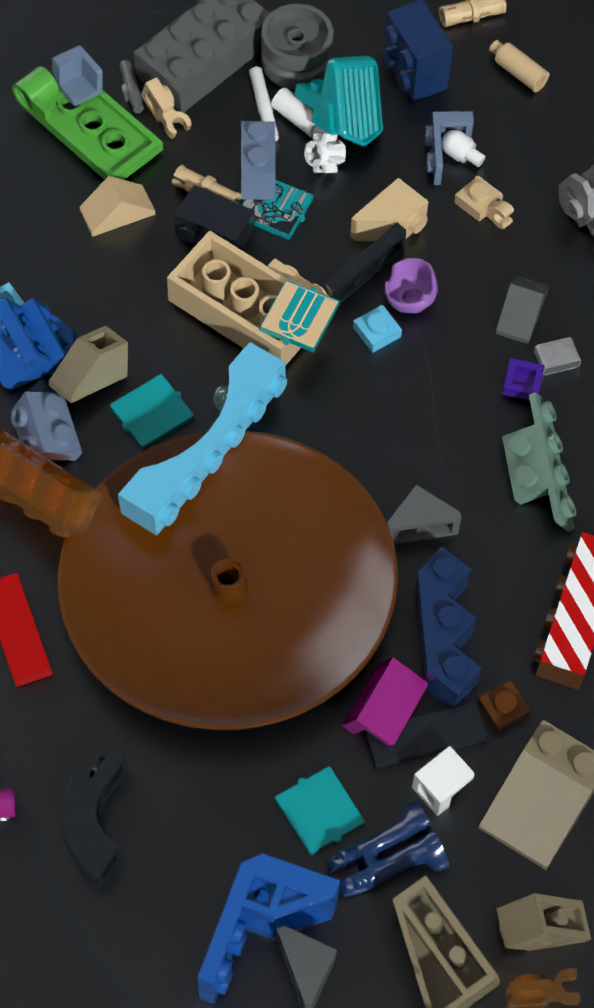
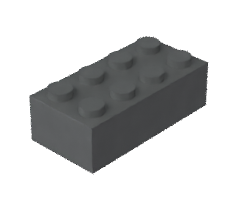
M201 0L134 51L135 76L144 85L146 82L157 77L162 86L166 85L170 89L174 97L173 108L177 112L184 113L261 52L262 26L270 12L254 0Z

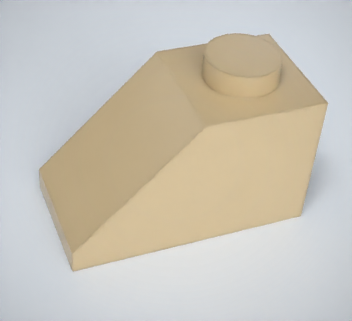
M397 178L352 217L350 237L354 241H376L397 223L406 229V238L412 233L416 234L427 223L429 201L400 178Z

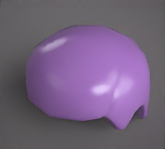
M407 258L395 263L392 266V274L389 281L385 282V294L389 304L402 313L422 312L434 302L438 292V283L432 265L422 258Z

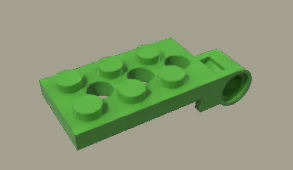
M42 66L37 67L12 86L13 93L20 105L104 180L108 176L124 180L163 151V142L103 90L102 94L79 104L75 109L68 110L63 108V106L70 101L61 91L59 92V87L54 77ZM89 122H99L100 124H102L97 129H88L85 127V125ZM113 141L124 144L119 149H111L107 146Z

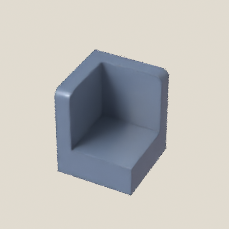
M81 45L52 58V76L58 84L60 91L74 106L102 94V69Z

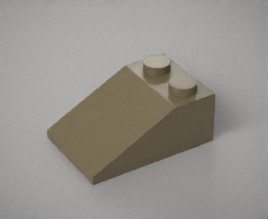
M542 720L478 828L546 870L594 793V750Z

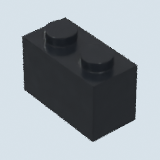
M193 185L175 213L176 235H179L186 242L198 244L210 230L235 247L243 250L255 231V210Z

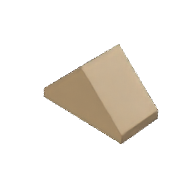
M108 176L79 207L92 237L155 215V209L142 185Z

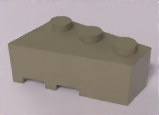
M426 875L393 898L425 1008H468L500 985L497 973Z

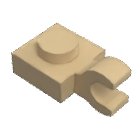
M157 77L146 82L141 96L158 123H163L167 136L171 139L175 138L177 134L176 129L173 127L175 122L182 124L186 131L189 130L191 120L185 113L177 112L173 109L174 97L170 89L166 85L162 86Z
M480 176L474 178L455 194V204L479 222L487 216L502 230L513 222L509 215L514 212V208L506 201H502L503 194Z

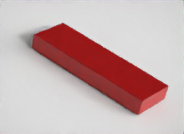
M14 573L0 578V642L15 686L19 687L51 676L52 671L18 574Z

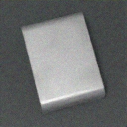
M572 337L538 344L534 347L538 363L545 365L543 375L576 368L581 364V359Z

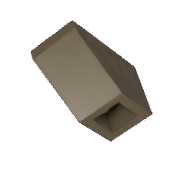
M106 325L77 338L50 378L49 386L70 403H73L126 378L128 374V342Z

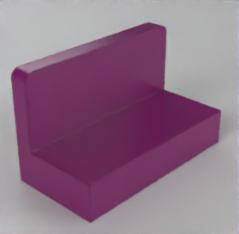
M394 657L380 662L376 665L341 726L352 734L366 730L387 746L394 745L425 692L428 683Z

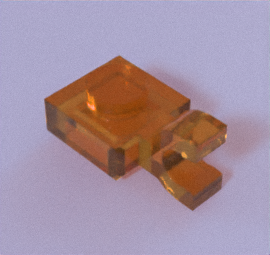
M576 968L560 971L553 982H551V979H540L537 974H524L515 977V981H510L505 991L507 1008L548 1005L549 1002L578 1005L580 993H568L562 987L564 981H573L577 978Z

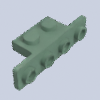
M537 392L529 394L535 424L502 436L514 500L521 505L549 495L555 522L569 532L575 529L572 517L576 516V509L566 489V485L569 484V475L560 460L559 453L563 451V446L553 426V421H556V413L550 401H545Z

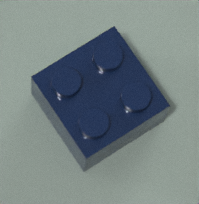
M419 0L387 12L386 27L383 29L385 42L381 54L385 65L388 68L391 67L394 71L399 88L403 92H407L412 102L448 89L453 46L425 2Z

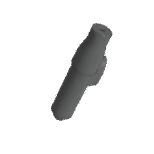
M125 59L119 65L124 81L121 88L126 102H130L134 113H141L144 110L141 90L138 86L132 63Z

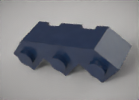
M441 547L418 571L415 599L418 611L423 679L428 683L426 690L450 709L458 707L478 685L482 668L460 651L463 645L472 637L476 617L455 601L467 589L471 569L444 547Z

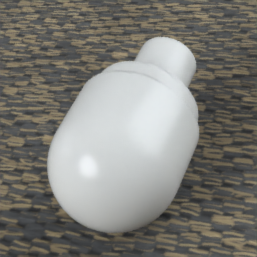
M450 130L442 138L443 151L457 162L465 163L468 160L477 167L483 163L486 156L475 149L476 143L463 132Z

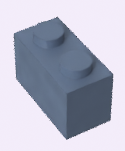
M241 121V199L275 200V121Z

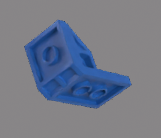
M263 853L242 862L197 978L199 999L215 1004L218 993L226 994L233 976V971H231L233 960L231 959L233 955L240 957L247 938L246 930L274 940L276 939V928L281 926L299 931L332 919L337 906L340 880Z

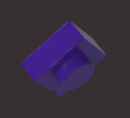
M510 358L502 395L530 401L529 394L534 392L539 394L545 365Z

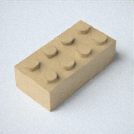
M210 230L167 277L168 300L242 348H245L251 342L283 360L285 366L301 348L291 343L285 345L283 340L260 331L263 320L285 281L288 279Z

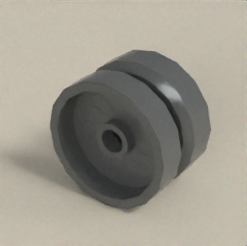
M304 4L285 5L272 11L264 20L261 31V65L264 74L274 84L293 90L296 89V84L311 83L313 79L324 80L327 63L332 59L334 29L330 19L321 10Z

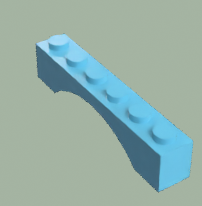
M249 342L229 365L227 399L220 416L211 429L196 444L178 456L159 464L140 468L118 494L121 514L156 536L165 525L170 526L177 518L179 509L186 500H191L197 495L202 481L209 473L213 474L219 469L223 457L231 447L235 448L240 444L245 430L252 422L256 423L261 419L266 410V405L273 397L277 398L282 394L287 385L285 362Z

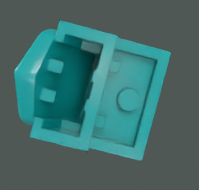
M372 57L332 58L327 63L324 80L313 79L311 83L296 84L294 97L314 109L311 122L330 135H340L355 144L366 146L383 131L378 65Z

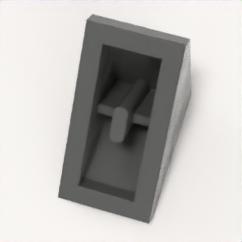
M516 276L510 283L495 334L529 344L549 290V285Z
M416 485L389 519L387 525L394 544L458 535L461 514L460 511Z
M281 926L276 928V941L301 1008H314L336 960L337 949L289 927Z

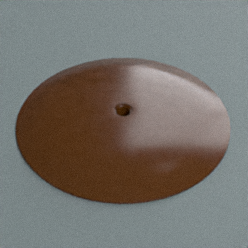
M245 431L240 444L235 448L231 447L224 455L219 469L213 474L209 473L202 481L197 495L191 500L187 499L180 507L175 521L170 526L165 525L156 536L121 514L118 494L140 468L159 464L178 456L196 444L207 432L179 437L158 444L136 455L113 471L89 495L70 525L60 556L57 584L61 614L71 643L83 663L109 691L142 712L167 722L201 729L238 730L261 727L300 715L325 702L343 689L369 662L382 642L394 610L398 585L397 558L389 527L368 491L340 464L302 443L272 434ZM225 580L236 581L235 583L230 585H225L221 583Z

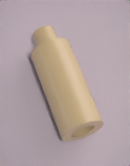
M496 40L490 46L489 51L496 55L495 62L532 91L537 92L545 85L549 78V72L509 42L503 45Z

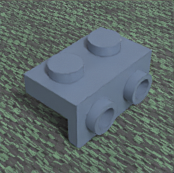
M25 392L11 410V422L16 428L20 441V451L22 456L25 457L28 470L36 471L44 460L76 461L82 454V450L65 398L59 393Z

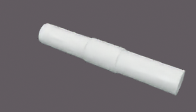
M253 67L249 70L261 121H275L262 69L260 67ZM275 123V141H277L279 135Z

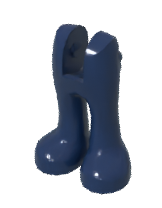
M417 800L404 808L401 818L373 836L352 844L344 850H340L338 854L334 855L327 862L331 875L340 874L355 866L358 867L360 872L340 883L339 891L345 898L369 891L404 870L420 864H426L436 872L450 867L442 843L436 832L432 831L430 821ZM413 837H421L400 851L386 858L377 859V856L387 849L408 841Z

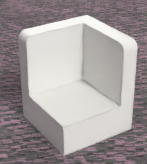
M449 746L414 774L412 788L438 816L449 807L452 796L474 778V772Z

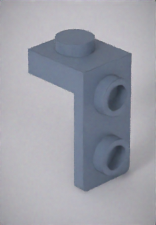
M457 110L433 112L431 125L425 126V146H431V153H427V173H433L434 185H441L443 171L441 141L443 136L450 130H459L471 138L474 123L473 112Z

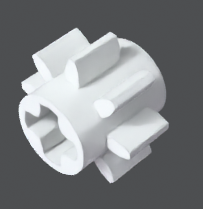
M326 132L314 133V141H310L305 147L304 155L306 162L314 167V173H336L337 165L345 162V145L337 139V135H330Z

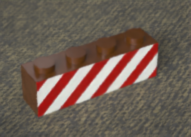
M582 532L578 545L570 544L564 564L571 566L568 576L560 575L554 596L561 599L558 608L550 606L543 628L550 630L547 641L539 639L533 661L539 662L535 676L577 690L580 689L594 647V535Z

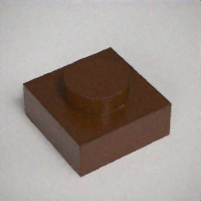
M511 680L478 697L477 704L497 734L530 717V708Z

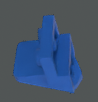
M7 298L0 301V382L3 387L8 389H16L47 374L53 375L77 339V332L53 315L47 305L34 298H31L21 306Z

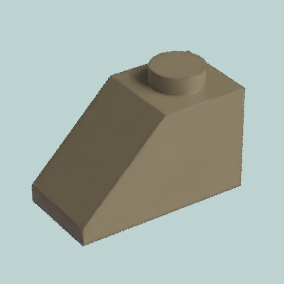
M534 893L497 908L500 922L499 931L505 948L533 951L592 940L583 901Z

